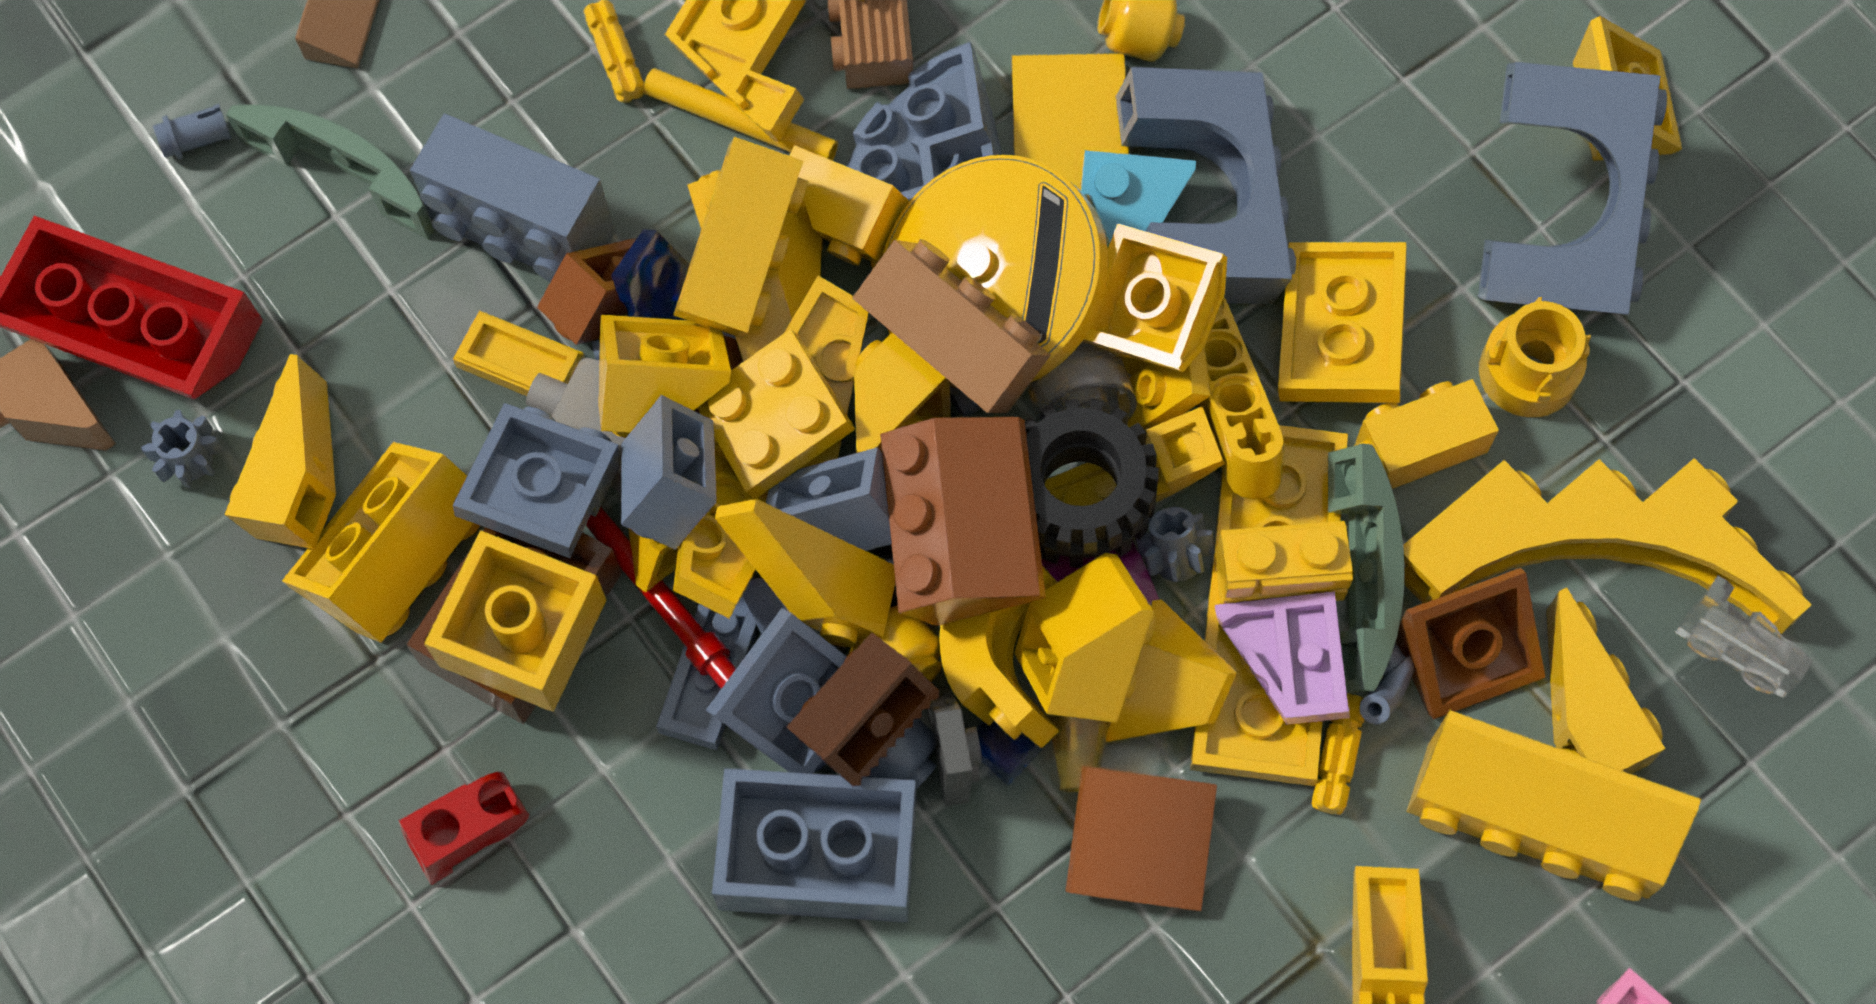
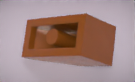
M638 237L566 253L537 308L554 323V327L560 335L578 345L600 339L601 315L630 317L631 310L638 301L643 299L653 300L673 282L677 273Z

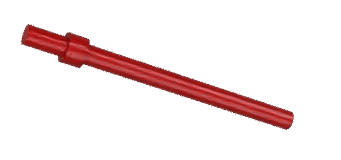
M600 507L596 517L590 515L586 527L599 542L613 549L619 567L636 586L631 543L603 508ZM663 580L656 583L647 592L636 586L686 646L685 655L702 676L710 675L720 689H722L736 670V667L729 660L730 650L714 632L706 633Z

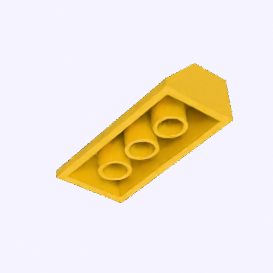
M1449 710L1427 746L1406 812L1419 816V822L1424 827L1435 832L1453 835L1456 834L1457 830L1480 838V845L1496 854L1514 857L1519 852L1541 860V867L1554 875L1576 879L1580 874L1604 883L1603 890L1615 897L1639 901L1641 897L1649 899L1664 886L1698 812L1701 799Z

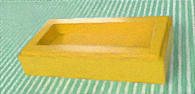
M479 310L453 361L456 368L527 396L529 388L538 373H543L568 384L579 361L585 358L581 351Z

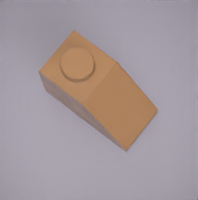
M30 339L0 358V428L10 423L28 441L104 451L116 445L64 367L46 344Z

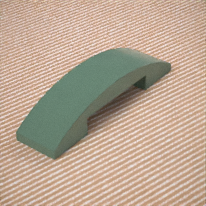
M232 105L227 111L226 116L240 142L286 166L297 151L301 149L369 184L370 187L368 189L380 215L426 239H429L434 232L424 205L405 174L381 150L353 131L317 115L279 106Z
M1359 444L1328 453V513L1349 515V549L1353 581L1349 588V630L1340 632L1346 691L1350 694L1375 691L1384 675L1398 634L1402 614L1405 574L1401 524L1390 481L1374 446L1371 444Z

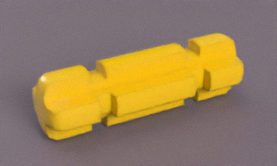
M600 0L597 3L588 4L584 9L586 22L591 35L594 37L595 45L608 78H610L617 100L627 103L632 99L641 98L644 95V82L638 67L635 65V59L621 24L618 22L612 2Z
M1347 693L1350 718L1330 720L1333 723L1329 724L1318 769V776L1321 779H1318L1317 784H1315L1311 802L1314 809L1328 814H1342L1347 807L1350 787L1346 783H1350L1353 778L1362 734L1358 728L1362 727V723L1365 720L1360 713V703L1364 698Z

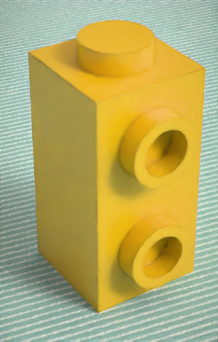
M1473 379L1453 386L1452 382L1445 381L1426 389L1420 394L1418 400L1399 406L1398 403H1385L1371 410L1365 416L1355 441L1356 444L1353 446L1359 444H1371L1374 446L1384 466L1391 488L1394 489L1488 453L1499 429Z

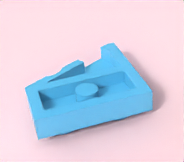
M1085 150L1081 192L1094 207L1101 221L1107 247H1109L1117 224L1145 231L1150 222L1162 223L1194 173L1196 161Z

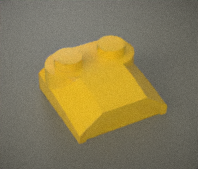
M1117 224L1108 247L1109 267L1105 296L1094 324L1082 342L1106 349L1118 357H1132L1184 372L1203 351L1225 295L1227 257L1219 252Z

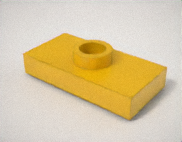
M1205 346L1203 351L1184 372L1149 363L1119 384L1122 410L1128 413V427L1139 423L1146 431V429L1186 413L1210 397Z

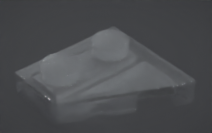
M1717 576L1686 613L1675 633L1685 638L1688 646L1698 655L1713 661L1721 660L1739 671L1742 679L1752 688L1766 694L1775 693L1779 697L1784 698L1802 681L1813 660L1793 642L1782 636L1777 627L1761 612H1753L1749 619L1745 618L1727 601L1734 587L1727 580Z

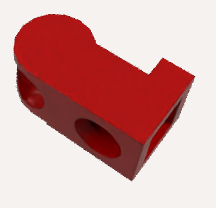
M494 772L445 794L400 819L399 824L406 843L432 886L452 874V867L485 847L497 843L516 832L528 820L529 813L505 773Z

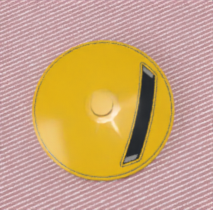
M991 155L975 158L960 163L932 179L903 209L890 232L883 251L884 255L894 240L918 243L920 239L928 241L950 259L946 268L963 281L967 276L988 289L995 297L991 305L1007 319L1011 314L1016 315L1037 330L1041 335L1037 344L1051 356L1031 382L1054 370L1080 345L1100 311L1108 281L1109 259L1106 237L1101 221L1087 197L1057 170L1039 161L1015 155ZM950 382V386L957 388L953 383Z

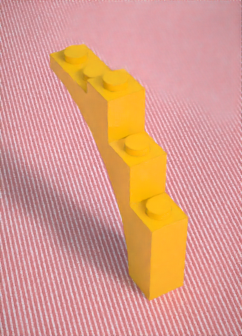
M1695 458L1644 502L1636 496L1635 488L1626 476L1617 470H1610L1600 459L1548 503L1541 497L1538 485L1529 475L1522 471H1515L1503 460L1403 545L1404 585L1422 604L1467 588L1513 568L1558 559H1607L1653 567L1697 583L1739 607L1776 639L1792 626L1812 605L1803 596L1800 585L1793 577L1784 571L1776 570L1758 552L1755 541L1748 533L1739 527H1732L1725 520L1726 516L1738 503V500L1731 494L1727 482L1717 472L1705 469Z

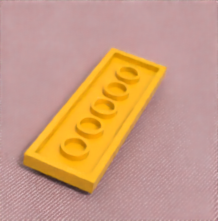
M1279 425L1284 440L1282 480L1279 488L1272 495L1263 499H1248L1233 492L1222 470L1214 541L1215 549L1220 530L1340 521L1341 514L1328 513V453L1347 448L1348 434ZM1214 553L1204 641L1237 674L1216 722L1195 726L1190 770L1315 786L1318 778L1323 721L1287 725L1221 627L1215 611V605L1220 604Z

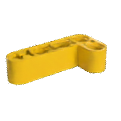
M1223 297L1205 344L1211 395L1199 403L1197 407H1203L1225 462L1221 468L1230 488L1241 497L1263 499L1272 495L1279 488L1282 480L1283 434L1225 297ZM1118 357L1119 365L1130 375H1133L1149 364V362L1132 357Z

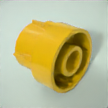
M1538 297L1535 302L1523 306L1515 314L1503 319L1491 332L1479 360L1481 384L1489 398L1509 413L1532 418L1553 414L1570 401L1584 377L1587 357L1590 354L1589 341L1591 335H1585L1582 323L1571 310L1554 302L1542 301V297ZM1527 356L1536 357V358H1538L1543 364L1538 363V362H1535V361L1531 360L1530 358H1528Z

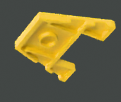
M686 0L665 33L666 37L675 48L766 135L776 142L780 141L802 105L804 98L796 88L761 74L806 0Z

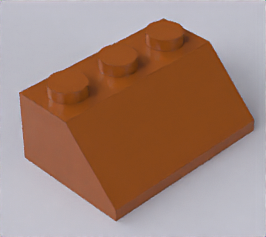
M1020 417L931 418L880 434L899 613L940 626L1046 598L1024 419Z

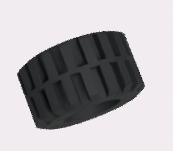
M1078 399L1065 400V410L1056 412L1051 404L1040 409V422L1037 423L1030 417L1025 421L1039 545L1044 548L1045 560L1055 564L1058 563L1060 556L1070 557V567L1082 568L1083 558L1094 557L1096 559L1104 553H1110L1112 550H1115L1122 557L1132 549L1133 537L1139 540L1143 538L1148 530V520L1154 515L1159 468H1156L1157 454L1153 443L1146 444V431L1139 423L1128 427V413L1117 407L1112 415L1104 412L1105 402L1091 399L1090 408H1079ZM1074 462H1086L1097 465L1108 472L1117 486L1107 498L1096 504L1074 506L1055 498L1044 484L1048 477L1061 466Z

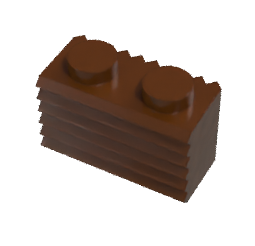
M871 632L860 646L845 658L842 666L815 696L805 702L801 711L788 724L787 728L853 787L861 786L862 777L870 776V768L878 766L879 758L887 757L888 748L896 747V739L904 737L905 729L913 728V719L921 718L922 710L930 708V701L938 699L939 690L906 657H903Z

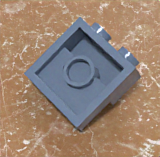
M504 403L453 504L454 514L456 517L570 558L590 515L596 517L620 467L618 444L612 442L607 435L596 429L583 427L578 430L556 422L551 415L538 408L525 407L520 409Z
M781 608L707 707L706 711L787 772L813 774V772L820 770L826 763L797 738L787 726L801 711L805 702L815 696L842 666L846 656L792 613Z

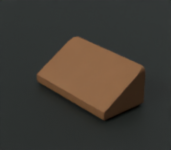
M307 0L296 33V42L304 59L358 68L380 0Z

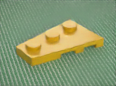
M817 276L785 332L791 329L800 337L845 413L848 414L854 385L855 363L861 352L869 312L853 300L851 294ZM842 439L799 469L837 459Z
M714 437L717 502L678 546L673 591L730 619L756 569L716 521L715 515L718 506L753 500L755 498L744 490ZM768 491L756 499L766 503Z

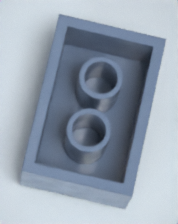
M445 113L410 169L420 193V199L426 207L432 221L431 224L435 230L455 241H461L464 237L481 244L487 253L500 261L512 263L516 259L532 266L539 276L549 282L553 279L566 253L609 244L615 234L599 178Z
M724 768L712 896L718 909L723 911L908 923L917 806L916 780L862 777L861 786L853 787L840 775Z

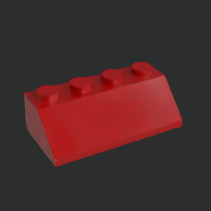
M35 215L0 276V328L194 400L239 369L263 322L262 317L244 291Z

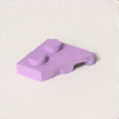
M1335 591L1215 605L1218 622L1287 725L1350 718Z

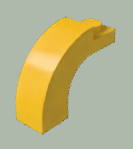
M1042 566L1046 590L1056 584L1057 580ZM1030 602L940 625L939 642L942 666L947 681L959 701L986 724L990 725L995 721L1014 740L1023 733L1039 747H1044L1059 730L1022 689L1013 667L1015 642L1023 626Z

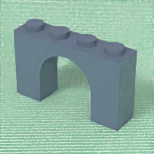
M1523 62L1507 64L1500 123L1563 129L1582 136L1593 144L1601 154L1608 170L1610 188L1606 207L1599 220L1587 233L1571 242L1546 246L1485 240L1478 298L1487 301L1530 304L1535 302L1538 297H1542V301L1554 302L1568 309L1629 315L1630 303L1639 301L1643 285V270L1641 267H1635L1638 243H1646L1651 225V211L1649 208H1643L1646 184H1654L1659 165V152L1657 149H1651L1654 125L1662 124L1667 105L1666 90L1659 89L1660 75Z
M1131 67L1116 94L1121 146L1180 148L1197 152L1213 161L1222 169L1230 180L1237 199V215L1230 220L1214 224L1150 222L1145 231L1224 254L1227 257L1224 295L1227 303L1273 304L1292 280V274H1295L1296 258L1293 249L1287 246L1285 227L1288 221V203L1284 196H1280L1278 175L1281 168V153L1279 147L1273 145L1270 126L1273 121L1274 105L1272 97L1266 95L1263 72Z

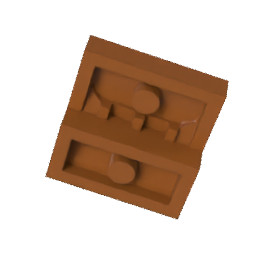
M1082 766L1065 892L1201 911L1217 784Z

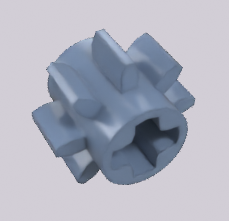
M179 409L175 410L173 417L161 423L152 422L150 424L154 430L152 443H148L141 448L150 461L156 462L152 471L161 482L169 480L174 474L185 488H190L192 480L198 479L205 474L210 476L215 474L211 467L213 455L223 452L224 447L216 437L210 436L213 427L205 416L202 415L191 423ZM181 447L186 448L183 452L180 450Z
M1169 507L1158 511L1152 518H1149L1150 533H1145L1141 540L1137 539L1139 554L1146 560L1148 574L1153 576L1159 573L1163 578L1173 582L1186 581L1198 573L1202 574L1204 572L1202 556H1210L1215 553L1212 531L1206 530L1203 514L1192 515L1191 512L1184 508Z

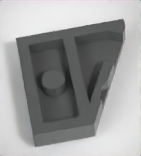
M949 687L938 688V699L930 701V708L927 709L930 728L934 733L936 748L934 750L944 805L951 806L968 803L970 800L971 783L980 781L979 765H982L976 727L964 729L961 708Z

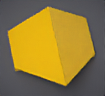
M1162 599L1153 600L1151 603L1155 617L1154 632L1150 642L1142 646L1135 667L1136 685L1133 695L1129 700H1124L1117 723L1109 722L1103 743L1215 723L1236 677L1237 672Z

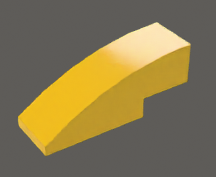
M1355 866L1352 918L1353 1004H1425L1424 992L1428 978L1419 869Z

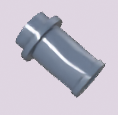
M219 103L213 105V107L169 120L168 115L162 116V123L153 125L164 158L176 155L177 159L180 160L183 159V152L224 139H231Z

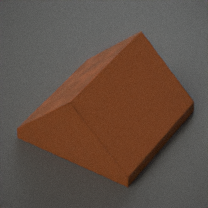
M1521 568L1407 609L1399 624L1395 641L1396 645L1400 647L1406 657L1410 655L1415 667L1412 676L1413 682L1428 714L1433 720L1447 715L1449 710L1455 712L1546 678L1527 575Z

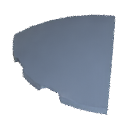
M971 42L950 49L910 72L908 75L909 87L900 93L889 105H882L880 102L875 103L853 132L856 147L847 163V167L893 185L910 201L927 183L944 171L975 158L1002 155L986 87L975 49Z

